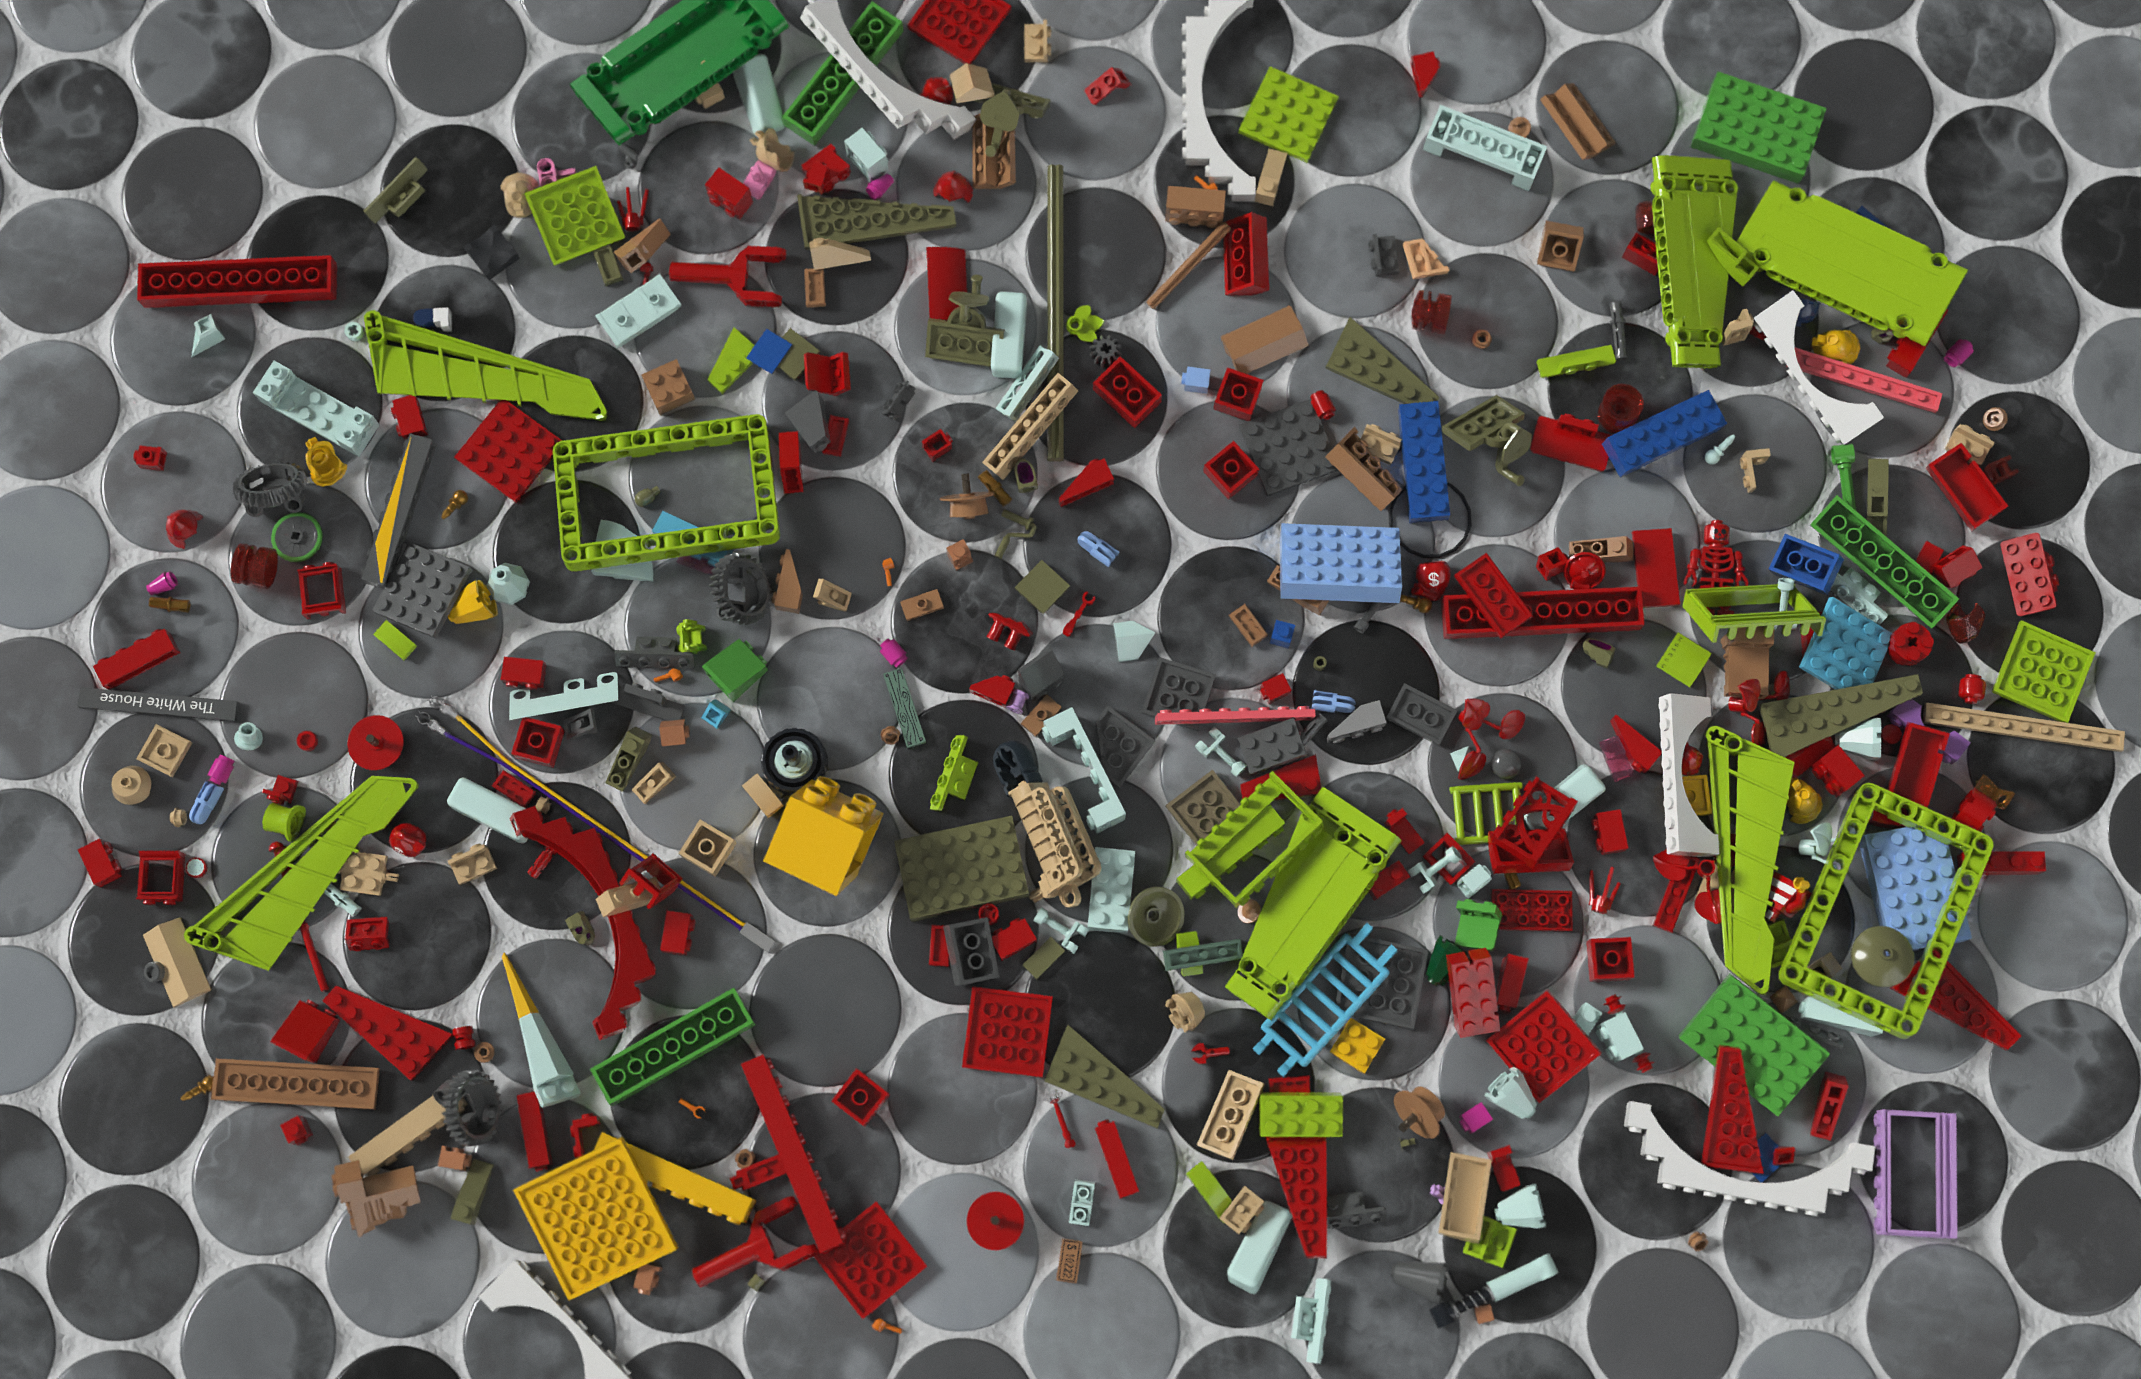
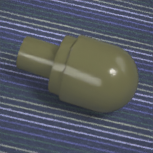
M655 486L652 489L646 488L635 495V503L640 507L649 505L655 500L654 496L661 493L658 486Z

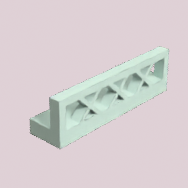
M1039 345L996 410L1016 422L1058 361L1057 355ZM1043 352L1044 355L1041 357V359H1040L1039 362H1038V357H1039L1040 354ZM1030 370H1032V372L1030 373V375H1029L1028 378H1027V373H1028ZM1019 386H1021V388L1019 389V391H1018L1017 394H1016V389H1017ZM1007 402H1010V404L1004 410V406L1007 404Z

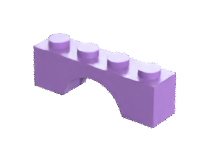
M1913 699L1893 707L1886 716L1893 725L1904 730L1907 721L1923 725L1921 720L1922 706ZM1953 731L1949 735L1945 751L1938 749V753L1943 754L1942 761L1944 763L1952 765L1958 761L1971 742L1956 731Z

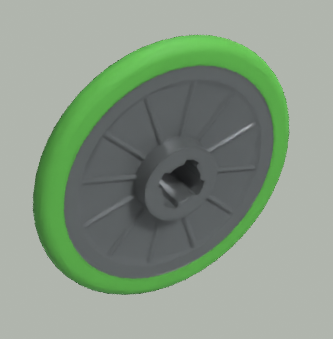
M299 512L288 514L282 517L273 528L271 535L273 549L284 560L290 562L305 561L319 550L323 538L322 529L318 521L308 514ZM296 534L299 535V539H298V540H295V535H296Z

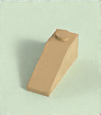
M1273 149L1268 150L1256 191L1255 202L1273 206L1287 153Z
M816 238L809 242L814 270L871 261L870 251L824 238Z

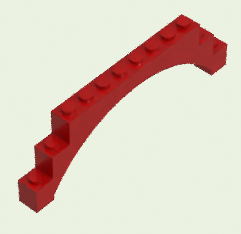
M536 806L515 812L509 818L516 837L523 835V837L537 841L564 857L588 880L598 897L609 889L619 887L617 873L611 868L609 854L607 851H604L602 837L596 832L595 828L572 835V825L570 822H567L565 817L543 824V816L540 811H537ZM632 910L608 916L614 940L615 966L611 990L601 1014L592 1021L599 1040L622 1033L627 1028L626 1017L623 1013L621 1014V1011L638 1005L641 1001V992L635 985L650 980L656 974L655 964L649 959L647 954V945L641 940L640 928L633 921Z

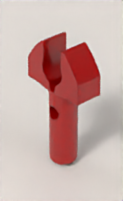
M1204 1043L1197 1044L1191 1050V1052L1199 1050L1205 1053L1200 1058H1192L1194 1062L1200 1065L1206 1064V1060L1209 1057L1230 1054L1229 1047L1208 1049L1204 1046Z

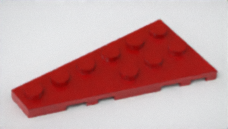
M1933 950V956L1939 959L1940 953L1937 950ZM1920 959L1913 965L1908 977L1901 983L1890 987L1891 990L1904 997L1906 996L1911 981L1917 975L1921 965ZM1947 961L1927 1009L2003 1050H2008L2021 1035ZM1918 986V992L1921 995H1925L1924 988Z
M1719 1045L1701 1164L1707 1167L1764 1174L1741 1049L1739 1047Z
M1265 1137L1305 1257L1327 1259L1326 1137Z

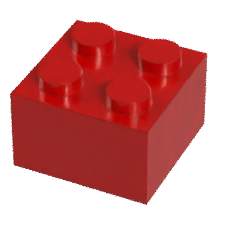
M720 167L717 168L705 184L709 201L714 206H720L725 209V213L732 218L735 216L740 220L753 204L750 188Z
M1227 367L1213 409L1245 421H1250L1264 380Z
M1233 440L1204 464L1203 472L1229 500L1258 476L1259 468Z
M528 717L522 718L511 754L516 759L554 768L565 730L561 726Z
M1839 745L1811 765L1814 776L1819 780L1821 779L1825 784L1826 790L1831 795H1835V797L1847 791L1865 776Z
M1631 937L1590 939L1586 942L1590 982L1622 981L1635 978Z
M856 1068L831 1101L862 1126L866 1127L890 1094Z

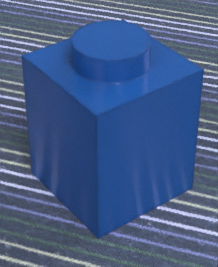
M1276 620L1270 644L1289 649L1295 625Z

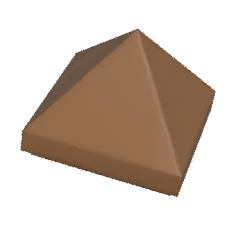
M1786 985L1769 997L1782 1013L1798 1002Z

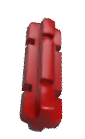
M545 847L546 850L542 851L533 863L535 865L531 866L527 872L535 879L541 874V869L544 870L553 858L552 855L556 853L548 847Z

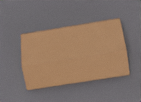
M1574 83L1564 84L1554 94L1544 95L1540 99L1582 160L1591 159L1616 143Z
M980 114L975 115L974 118L976 120L972 126L973 188L1003 189L1015 184V129L1010 132L1003 131L1000 147L996 155L988 157L985 149L991 145L994 128L984 125L980 119Z
M1290 305L1221 336L1226 354L1231 357L1235 370L1245 374L1309 346L1304 330Z

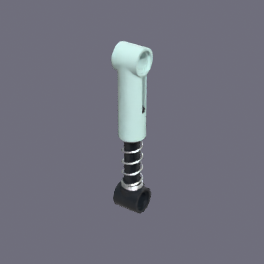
M1549 1253L1487 1282V1286L1483 1287L1480 1291L1475 1290L1473 1294L1466 1295L1463 1299L1458 1298L1456 1302H1443L1430 1308L1429 1311L1437 1328L1440 1329L1455 1322L1456 1318L1467 1310L1470 1312V1309L1479 1307L1478 1305L1484 1302L1487 1304V1301L1491 1299L1497 1302L1559 1272Z

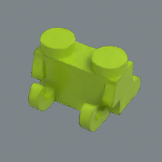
M689 619L679 623L676 628L677 634L680 636L678 652L697 654L699 651L707 650V645L702 644V632L706 631L704 625H699L697 621Z

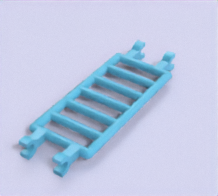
M1368 923L1362 927L1354 938L1349 934H1344L1315 965L1299 987H1295L1291 998L1283 1003L1273 1019L1269 1020L1267 1018L1261 1025V1029L1266 1035L1253 1047V1050L1260 1056L1273 1040L1285 1050L1290 1057L1277 1070L1282 1077H1285L1297 1062L1301 1066L1306 1067L1389 976L1390 971L1385 967V964L1398 952V949L1391 944L1378 960L1360 945L1373 931V927ZM1346 943L1380 972L1373 981H1370L1339 953ZM1333 958L1366 987L1359 997L1325 967ZM1319 973L1353 1002L1345 1012L1312 983ZM1305 988L1339 1017L1332 1027L1298 998ZM1292 1003L1325 1032L1318 1042L1285 1013ZM1278 1018L1312 1047L1304 1057L1271 1028Z

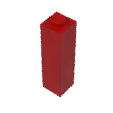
M535 1092L516 1095L529 1168L535 1169L536 1172L548 1170L547 1166L553 1165L543 1108H541Z
M1107 1119L1097 1123L1098 1127L1095 1128V1132L1119 1199L1138 1193L1139 1189L1115 1122H1110Z

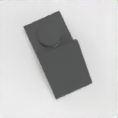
M588 709L563 720L568 740H573L584 734L598 733L593 709Z

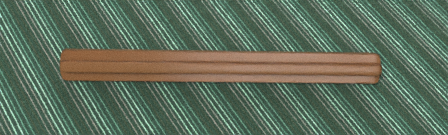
M1221 223L1147 300V305L1155 309L1230 231V227L1226 223Z

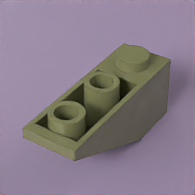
M636 726L627 731L605 782L606 784L621 792L625 790L646 753L653 736L652 734Z

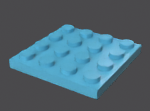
M1829 597L1821 615L1826 618L1823 634L1818 636L1815 632L1813 633L1799 668L1835 690L1874 683L1889 647L1892 633L1838 599Z

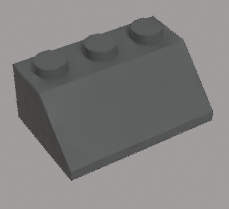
M988 917L943 926L955 986L999 977Z

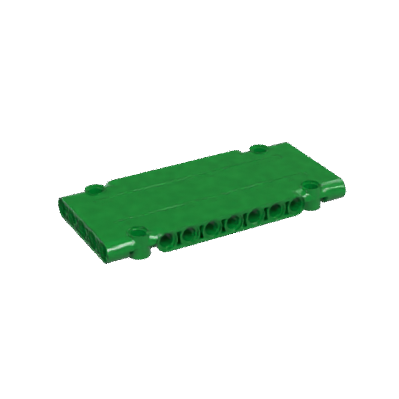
M682 0L604 54L601 58V64L598 62L590 64L587 68L588 74L581 75L571 82L570 86L578 98L620 146L634 135L646 133L650 124L661 123L757 55L758 49L768 48L772 43V39L788 29L789 25L783 15L769 0Z

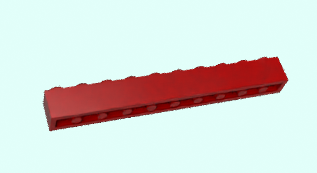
M762 1054L742 1063L743 1071L820 1253L823 1255L845 1245L843 1240L846 1238L842 1226L838 1228L835 1220L838 1219L834 1207L830 1209L827 1201L830 1200L827 1190H822L819 1182L822 1181L819 1171H814L811 1165L814 1159L810 1151L806 1152L803 1144H806V1140L802 1132L798 1133L795 1127L798 1125L794 1113H789L787 1107L790 1106L787 1096H782L780 1088L783 1086L779 1077H774L772 1070L775 1067L771 1058H766Z

